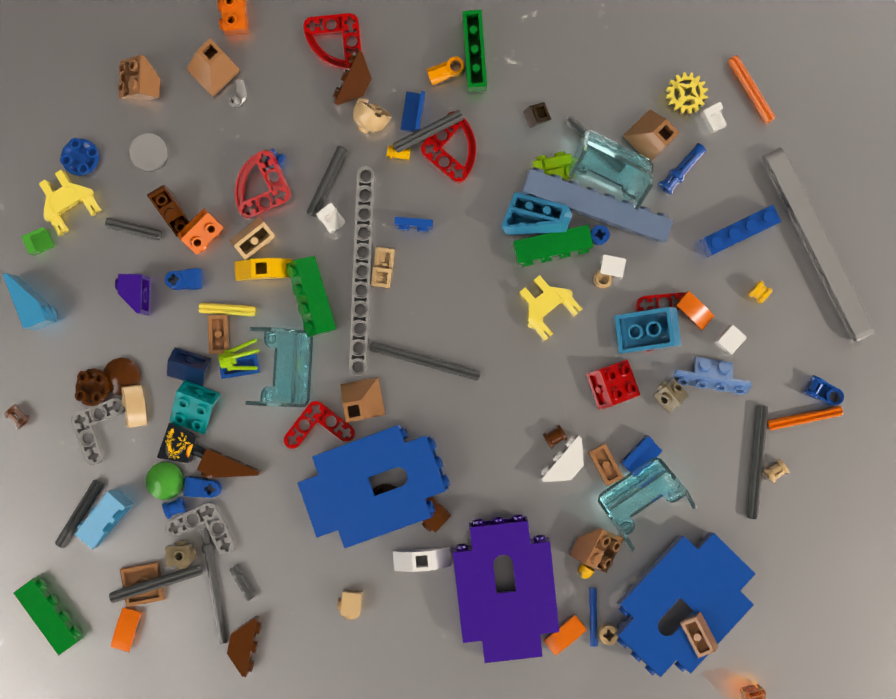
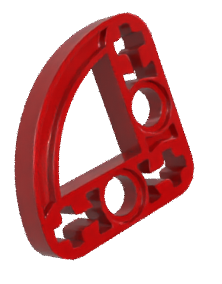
M345 13L309 17L304 21L303 27L306 39L317 57L332 67L348 70L351 65L348 62L351 51H355V53L358 49L362 51L359 22L356 15ZM348 19H352L355 22L352 24L353 32H349V26L345 24L348 22ZM329 20H334L337 23L336 27L332 30L326 27V23ZM320 21H323L322 25L324 30H321L320 26L314 27V31H311L310 28H307L311 25L312 22H314V24L318 26L321 25ZM342 34L345 60L335 58L326 53L318 45L314 36ZM349 37H355L357 39V44L355 46L347 45V39Z
M464 117L458 124L450 127L453 130L452 132L448 128L444 129L447 133L445 140H439L436 134L428 137L421 146L422 155L455 183H462L466 180L473 168L476 157L474 133ZM460 127L468 143V158L465 166L461 165L442 149ZM432 145L433 151L436 154L438 153V151L441 152L439 155H437L435 161L433 160L434 155L431 152H429L428 154L425 153L426 146L430 147ZM447 157L450 161L449 165L446 167L440 166L438 163L439 159ZM453 163L456 164L453 167L456 171H463L462 178L457 177L456 179L455 172L450 170V173L447 172Z
M260 151L243 165L235 184L236 205L242 217L251 218L290 200L291 190L272 151ZM264 155L270 157L268 164L267 162H262ZM258 164L269 191L246 200V181L253 167ZM274 165V168L266 171L265 168ZM274 171L278 174L279 179L277 182H272L269 179L270 172ZM280 190L286 192L284 199L279 197L274 200L273 196L279 194ZM262 197H267L270 200L268 207L261 205L260 199ZM246 204L248 207L256 204L257 206L256 208L252 209L250 213L245 212L244 210L246 208Z

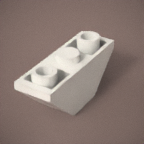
M576 435V437L571 436L565 443L567 447L564 451L561 452L559 450L553 457L554 462L550 467L546 465L540 472L542 475L540 479L543 482L572 480L584 466L582 438L579 435Z
M450 547L393 551L394 571L419 572L451 567Z

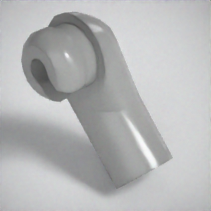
M244 80L235 81L237 92L233 97L229 98V104L235 108L240 107L247 98Z

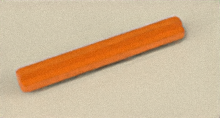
M738 55L731 57L728 63L765 123L773 121L775 115Z
M839 405L767 421V427L769 430H776L842 416L843 409Z

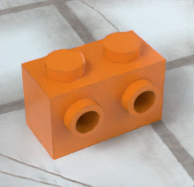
M217 0L218 11H221L222 18L219 19L220 30H223L226 36L249 34L246 0Z
M203 208L177 236L197 255L199 252L207 249L208 243L212 239H216L221 235L224 227Z

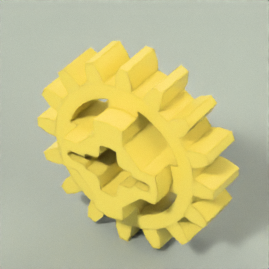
M683 72L681 78L679 75H676L674 77L675 81L671 80L669 82L672 87L666 88V91L670 94H667L665 98L671 100L668 106H675L674 112L680 109L681 115L684 111H687V114L690 115L692 109L694 112H697L699 107L704 106L703 101L708 98L704 93L708 91V88H703L705 81L700 83V76L693 78L692 72L689 76ZM686 90L690 92L687 97L684 96ZM674 91L677 94L678 100L675 98Z

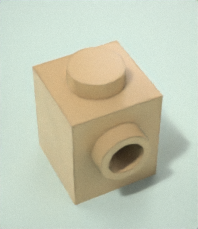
M343 590L342 598H338L337 610H340L341 616L349 620H355L356 617H360L363 591Z

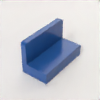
M421 91V94L406 92L401 131L416 132L420 129L425 91Z
M645 435L620 463L637 478L658 457L662 449L654 443L650 436Z

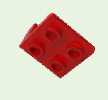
M627 359L586 374L599 410L640 395Z

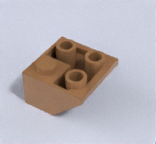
M211 38L196 51L186 69L212 97L240 72L239 68Z
M144 55L120 61V79L118 84L120 99L151 100L159 98L160 78Z
M649 110L622 137L650 163L680 132L667 119Z
M378 377L340 384L346 422L385 415Z
M599 528L578 537L569 555L585 565L607 573L608 569L612 566L617 551L621 547L623 538Z

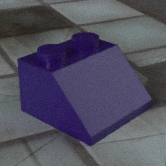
M118 274V278L115 280V289L118 290V294L137 314L149 316L150 277L142 274Z

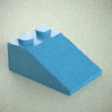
M8 273L2 274L23 329L36 331L57 323L55 319L57 313L53 306H50L47 301L19 276Z
M675 307L614 316L619 354L682 346L677 308Z

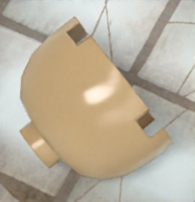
M358 98L353 109V118L359 125L358 129L366 134L369 131L376 133L385 129L392 118L391 114L375 103L374 105L368 104L369 100Z

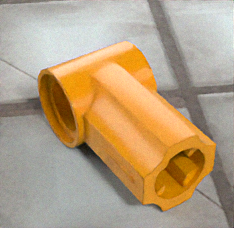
M455 56L426 70L433 86L453 77L462 76L465 72L463 60ZM454 63L461 65L458 71L451 70V66Z

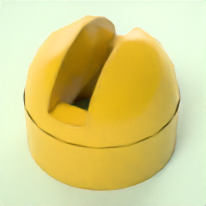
M581 563L578 568V574L582 575L583 579L591 577L595 572L592 567Z

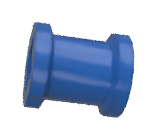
M181 496L175 501L162 503L167 519L180 512H187L186 504Z

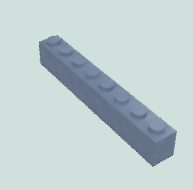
M533 167V169L526 171L519 193L567 205L571 212L658 243L667 242L674 221L668 219V215L659 212L654 214L650 212V208L640 206V208L635 207L633 202L628 200L618 201L611 194H599L595 188H582L580 183L571 180L569 182L563 181L559 175H546L544 170Z

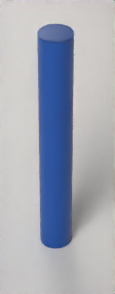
M595 587L589 588L590 646L592 647L598 646L597 588Z

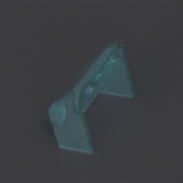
M587 129L584 132L571 160L568 176L572 177L574 173L579 175L586 174L589 170L621 186L623 196L629 200H634V209L638 210L653 186L652 161L593 130Z
M250 327V331L264 332L265 345L269 348H275L273 386L263 388L260 401H246L245 405L307 406L310 400L313 337L308 338L304 330Z
M660 458L650 459L598 496L599 505L632 551L635 548L627 536L635 529V522L632 517L664 497L670 503L684 498L692 509L696 508L688 490Z

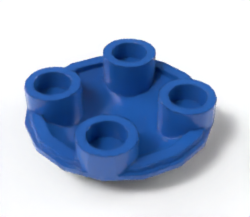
M72 138L63 148L60 162L65 170L73 175H87L97 167L99 151L89 140Z

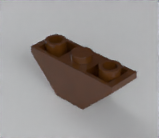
M359 49L356 53L352 52L348 61L351 65L348 70H344L340 79L343 82L340 88L336 87L332 97L335 98L334 104L336 105L364 96L372 79L364 55Z
M162 185L148 193L147 196L176 237H178L177 234L190 221L171 190Z
M260 616L253 617L230 635L227 655L242 677H246L249 672L253 671L254 660L251 659L252 654L256 653L258 641H255L256 634H260L262 622H259Z

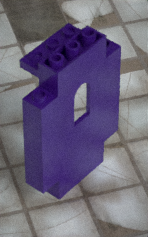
M522 514L512 515V518L505 519L498 516L488 521H484V519L473 520V522L469 523L471 545L462 543L452 547L463 643L482 641L485 663L543 657L540 634L559 632L549 537L535 535L533 538H530L527 516ZM499 555H507L513 561L516 588L514 591L496 592L493 563Z

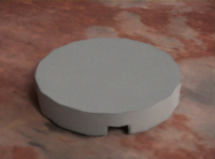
M144 133L132 141L129 155L137 168L153 172L159 170L167 161L168 148L161 137L153 133Z

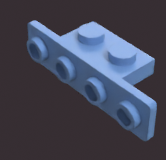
M696 356L693 372L675 370L672 377L683 386L690 385L702 389L709 388L721 392H734L736 394H747L752 386L751 381L733 379V362Z

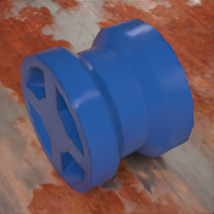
M272 148L270 151L273 152L282 169L287 155L279 154ZM267 156V157H266V160H265V162H267V164H268V160L270 159L269 156Z
M597 225L590 231L594 245H603L610 237L608 228L603 225Z

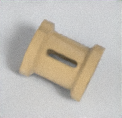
M778 459L777 463L770 468L763 469L765 475L773 484L782 475L790 473L781 459Z

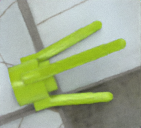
M252 339L234 348L224 350V353L218 354L220 367L222 369L227 368L228 371L257 370V366H235L234 364H237V358L258 353L259 349L238 354L233 353L257 342V339Z

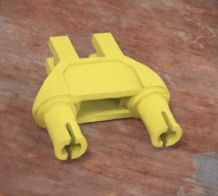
M60 170L55 173L62 185L58 190L55 191L49 181L47 182L46 179L39 183L46 195L44 219L46 222H51L58 236L64 235L63 232L67 233L69 231L61 218V214L79 203H84L91 216H95L96 212L100 213L102 211L93 197L94 191L92 189L73 184L67 173Z
M539 275L533 282L541 290V295L535 299L526 287L519 294L528 304V327L534 328L545 341L554 334L542 321L545 315L558 304H564L573 317L583 308L572 297L573 292L571 290L550 287Z

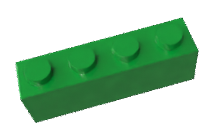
M482 10L462 11L467 92L487 91Z
M589 224L567 229L566 232L547 233L516 240L512 243L517 265L522 264V267L534 265L533 262L539 260L541 263L550 262L553 257L557 256L560 259L571 257V253L578 252V255L590 253L589 249L593 248Z
M315 256L296 259L286 264L287 274L291 279L292 291L296 296L298 311L301 314L303 328L307 337L336 330Z
M37 576L13 593L58 656L82 639L80 629L71 623L69 614L58 605V599L55 595L50 594L47 590V584L43 579H39Z

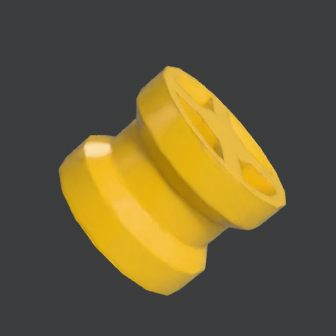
M760 280L753 286L748 295L755 297L757 303L761 304L773 290L770 287L764 286V282Z

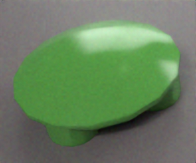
M159 462L152 466L146 476V487L149 493L161 500H169L176 497L184 484L183 472L175 464L169 462Z

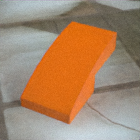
M687 291L675 305L701 331L714 318L712 312L690 291Z
M122 608L111 642V648L130 652L142 615L141 612Z
M574 614L560 624L559 632L549 634L543 641L556 656L578 639L587 628Z

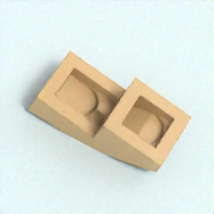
M376 246L371 286L390 288L395 248Z
M138 384L122 387V406L125 407L126 426L131 428L147 425L142 386Z

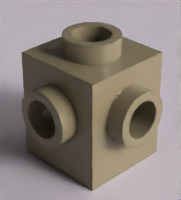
M672 378L668 382L665 380L656 387L658 391L653 396L669 413L681 405L689 394Z
M186 540L175 541V545L165 547L166 567L176 566V569H186L196 559L195 548L192 547V543L187 544Z

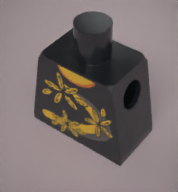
M171 422L168 424L157 458L190 463L193 456L202 459L207 448L197 445L200 439L198 435Z

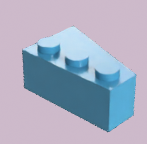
M514 192L501 227L506 235L566 232L573 214L567 205Z
M118 489L108 490L98 505L91 509L88 518L80 522L77 526L78 531L74 535L92 550L97 548L134 503Z

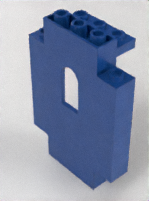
M400 424L313 456L318 475L297 484L316 538L338 530L345 549L433 517L435 507L428 498L449 490L448 486H450L448 476L444 475L442 471V459L435 452L437 446L434 438L426 435L408 442V432ZM396 467L406 471L408 478L403 486L375 496L369 477Z
M708 532L696 546L685 536L679 535L616 602L620 606L619 611L626 617L630 615L625 622L621 620L616 625L619 628L615 632L619 637L617 641L624 648L628 646L632 650L631 655L638 662L642 660L646 664L644 668L652 676L656 674L661 677L675 661V666L682 672L686 670L691 674L708 655L700 658L697 657L681 625L673 634L668 636L662 635L658 630L659 620L681 598L693 610L688 617L701 612L717 644H719L753 607L754 604L741 590L756 573L715 533Z

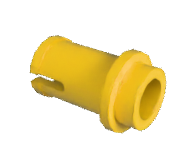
M393 144L392 146L388 145L386 157L409 161L411 148L397 153Z

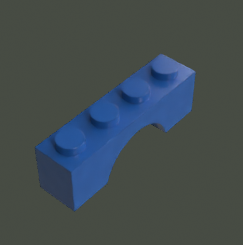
M771 205L699 241L707 257H710L782 221L774 205Z

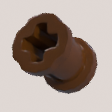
M17 404L11 406L3 415L16 425V429L22 428L30 419L29 415H25L18 409Z
M560 425L550 433L543 434L551 449L560 441L568 440Z

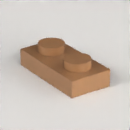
M228 315L208 316L209 354L224 353V350L229 349Z
M605 443L588 452L606 486L624 478Z

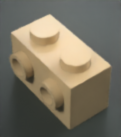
M258 217L229 241L246 260L255 255L261 247L270 243L275 235L265 222Z

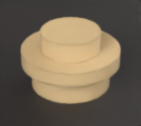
M600 270L593 277L594 284L602 289L609 287L613 280L612 276L601 274Z

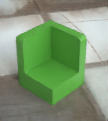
M43 227L21 236L28 254L33 256L55 247L49 230Z

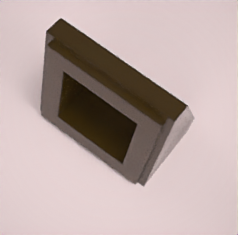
M545 102L531 105L523 111L530 128L551 120Z

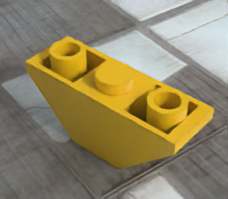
M258 258L236 261L235 279L236 281L290 278L287 274L286 264L292 262V259Z

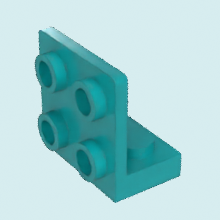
M184 380L176 391L169 421L205 434L212 409L219 400L220 393Z

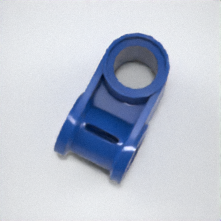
M202 269L170 271L165 276V284L173 290L203 289ZM174 276L179 279L175 285L171 283V280H174Z
M815 375L811 377L812 382L808 389L804 391L806 395L827 405H839L843 402L844 393L840 389ZM831 392H835L837 395L835 402H832L829 398Z
M185 476L183 496L213 498L222 492V485L217 480ZM208 486L215 488V491L211 492V490H208Z

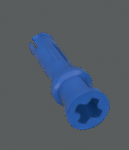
M697 143L675 169H671L669 175L658 183V186L665 193L671 195L677 184L684 181V175L707 151L702 144Z

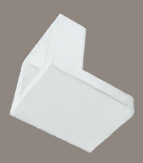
M721 102L700 113L710 134L727 125L721 113L724 109Z
M329 203L316 214L331 234L346 224L332 203Z
M602 255L600 273L613 276L616 279L623 278L626 259Z
M729 325L714 343L727 355H732L747 337L734 325Z

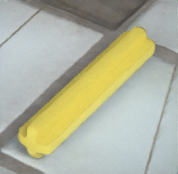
M200 303L199 312L255 316L256 307Z

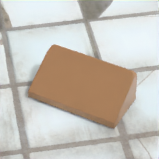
M701 612L680 622L698 658L716 652L718 644Z

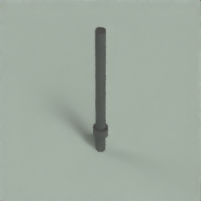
M202 529V553H205L220 644H224L228 641L212 554L214 548L213 543L210 542L208 529Z

